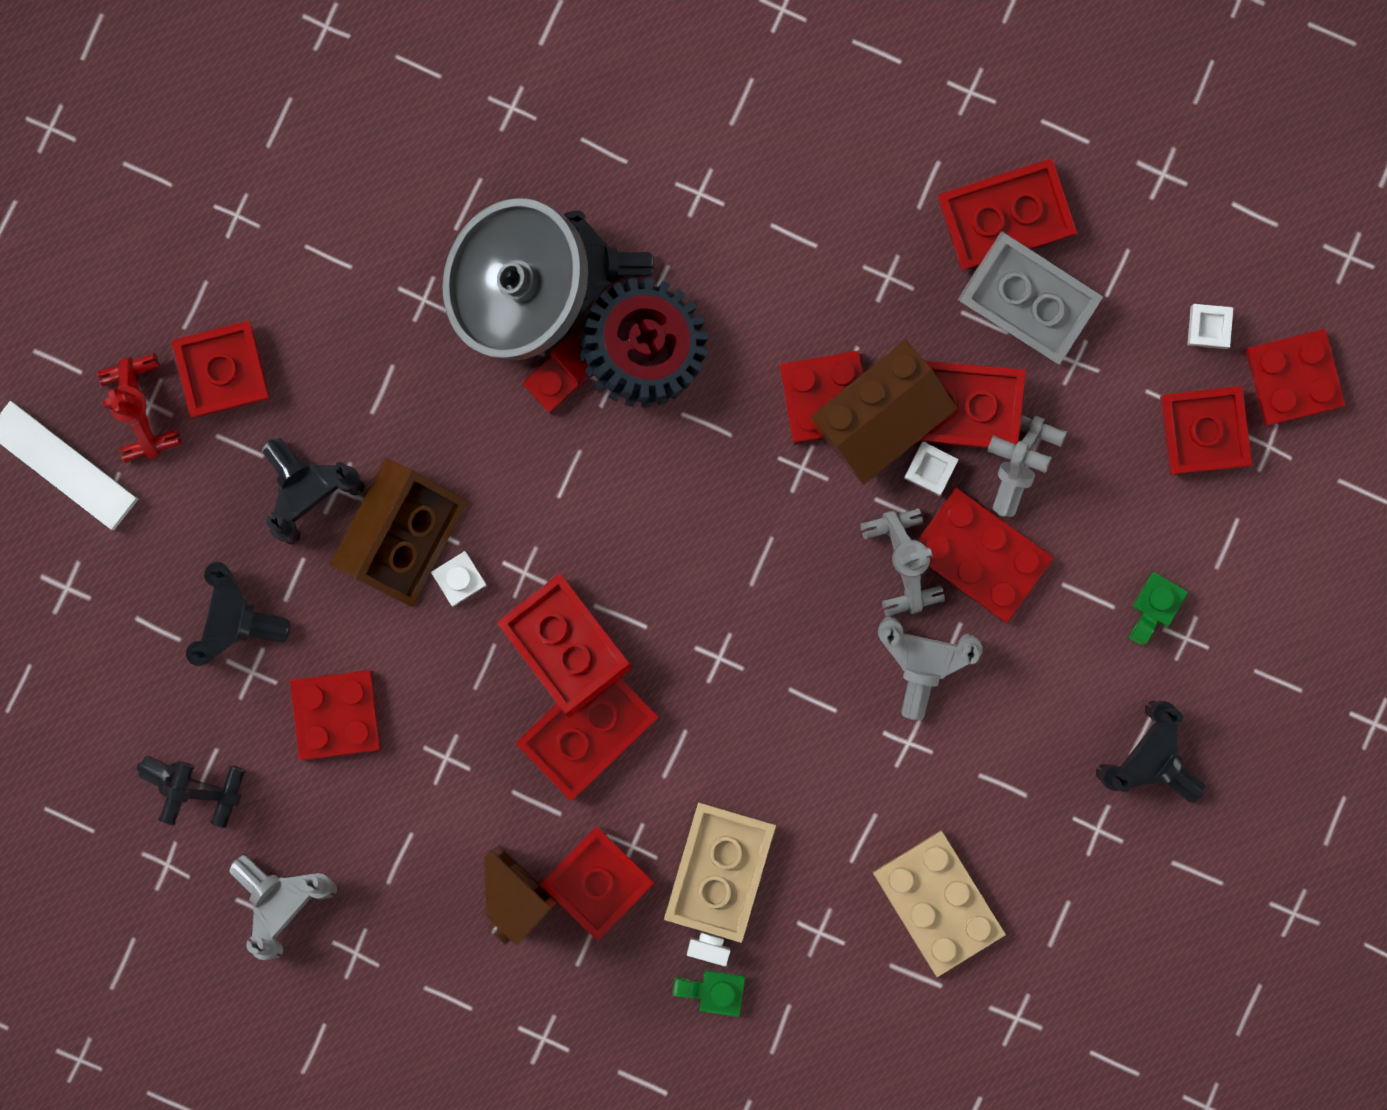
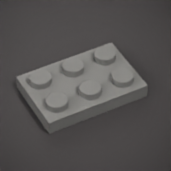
M1000 232L957 300L1060 365L1103 296L1004 232Z

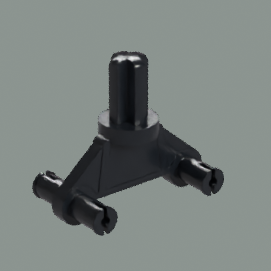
M577 210L564 214L578 231L583 241L588 261L587 289L577 317L589 308L609 282H616L618 276L652 275L654 259L651 253L617 252L615 246H608L584 219L586 216L583 212Z
M279 437L268 440L262 449L264 456L279 474L276 481L280 487L274 512L271 513L272 518L269 515L266 518V524L270 528L271 534L278 541L286 542L290 545L296 544L293 539L299 541L300 532L297 530L295 522L338 488L354 496L359 495L356 491L357 489L361 493L363 492L364 484L361 481L359 472L342 462L335 463L336 465L308 464L305 460H297L283 439Z
M213 562L205 568V581L213 586V591L201 641L191 642L186 648L185 656L191 664L195 666L205 665L239 640L246 641L248 635L280 643L286 641L290 629L289 620L254 612V606L247 604L225 564Z
M1150 701L1148 704L1151 707L1146 705L1145 713L1151 717L1154 724L1121 766L1101 764L1099 767L1102 771L1096 769V777L1101 780L1104 787L1112 791L1120 790L1122 792L1145 784L1156 783L1159 786L1167 784L1185 800L1193 803L1203 795L1205 785L1182 766L1183 759L1178 755L1177 726L1180 724L1177 721L1182 722L1183 715L1173 704L1167 701Z
M146 756L142 762L137 764L136 769L139 771V777L158 786L160 794L166 797L158 819L159 821L175 825L182 802H187L188 799L215 800L218 803L210 823L218 827L227 828L233 805L238 806L242 796L238 791L246 772L245 769L230 765L223 788L191 779L195 766L184 761L168 765L151 756Z

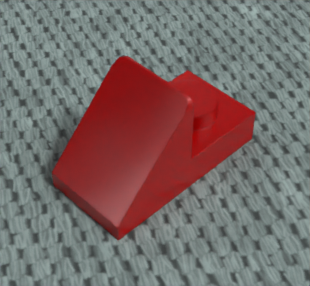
M581 330L555 347L550 352L551 357L522 383L550 414L588 379L585 373L588 364L587 362L581 363L579 356L583 349V346H578L579 336L582 333Z

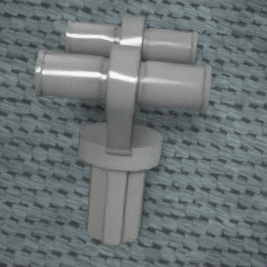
M1022 415L1020 432L1025 433L1026 436L1017 445L996 436L992 437L988 452L1011 459V462H1003L998 471V477L1002 481L993 504V510L998 515L1013 517L1016 514L1024 488L1031 487L1035 478L1034 472L1028 467L1043 473L1047 472L1052 457L1033 451L1038 438L1061 447L1067 431L1044 424L1045 419L1035 415L1032 420Z
M919 508L896 514L895 511L883 513V518L860 524L861 531L873 528V530L862 533L865 540L886 533L891 538L894 548L892 556L893 565L896 571L901 574L903 580L904 595L882 601L883 608L895 605L894 608L884 610L886 617L909 611L910 614L922 612L924 606L945 601L944 594L932 597L933 594L943 592L940 585L921 591L920 574L924 573L928 568L932 550L931 548H926L921 542L910 540L904 530L905 528L923 524L922 517L910 519L921 515Z
M886 617L878 627L880 640L904 671L903 678L908 681L901 714L911 720H922L925 717L931 688L938 686L940 679L968 664L976 663L982 654V644L974 635H963L958 644L955 645L903 633L901 623L894 617Z
M245 855L236 859L231 864L232 866L229 870L230 874L251 893L249 901L254 905L252 937H250L252 941L248 940L246 947L250 953L260 960L277 959L280 957L277 954H283V946L275 938L312 897L322 900L333 898L334 896L331 893H337V885L327 875L316 873L289 878H278L276 875L268 877Z

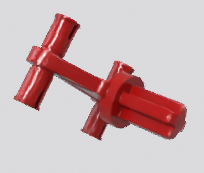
M155 353L135 360L131 357H126L119 360V365L97 371V376L101 377L98 380L102 387L119 381L118 389H110L108 391L109 398L103 400V405L110 410L112 416L117 420L129 423L138 439V442L119 447V452L124 454L120 455L124 463L143 456L152 459L160 456V451L182 445V439L177 438L180 437L177 429L155 436L150 428L146 414V398L139 390L137 380L140 374L160 369V363L155 362L158 361Z

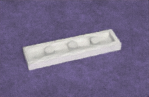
M10 401L0 413V444L114 531L138 501V498L14 402Z

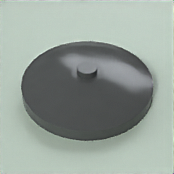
M522 198L508 199L495 203L479 212L457 236L449 252L444 269V306L448 319L457 335L475 351L501 360L527 359L552 347L572 326L585 298L588 283V261L583 241L575 226L567 217L556 209L538 201Z

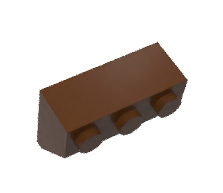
M905 339L815 412L811 419L812 425L864 486L955 412L957 407L933 370Z
M385 458L329 565L413 607L468 501L419 473Z
M499 845L484 857L486 917L492 922L488 927L489 930L500 941L507 944L511 940L517 946L557 901Z

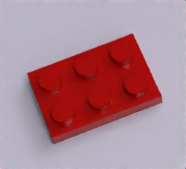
M1052 158L940 193L937 196L961 272L979 267L1000 232H1004L1030 250L1074 237L1077 234Z
M925 361L956 405L957 410L918 442L989 448L992 437L996 436L1017 445L1020 440L1027 375L1026 369Z
M957 488L952 491L917 540L926 548H931L932 550L928 566L930 570L1005 624L1008 623L1054 559Z
M560 573L497 622L568 717H571L633 668Z
M620 677L571 717L565 715L556 703L515 744L572 801L659 717Z

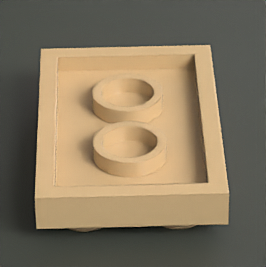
M698 802L664 920L742 943L776 825Z
M941 830L872 872L936 977H939L1006 935Z

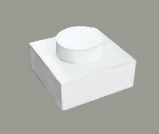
M1191 305L1187 346L1219 349L1230 348L1233 307Z
M922 442L904 479L940 496L959 459Z
M466 551L431 572L453 607L487 586Z
M701 932L699 939L691 937L687 956L726 967L730 947L723 946L724 938Z

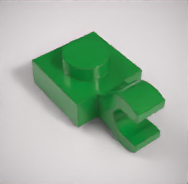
M1155 572L1150 573L1131 606L1132 609L1141 613L1132 628L1128 639L1142 646L1148 642L1157 623L1165 628L1169 627L1188 592Z
M704 969L703 981L674 977L672 993L673 996L700 999L699 1011L739 1017L745 976Z

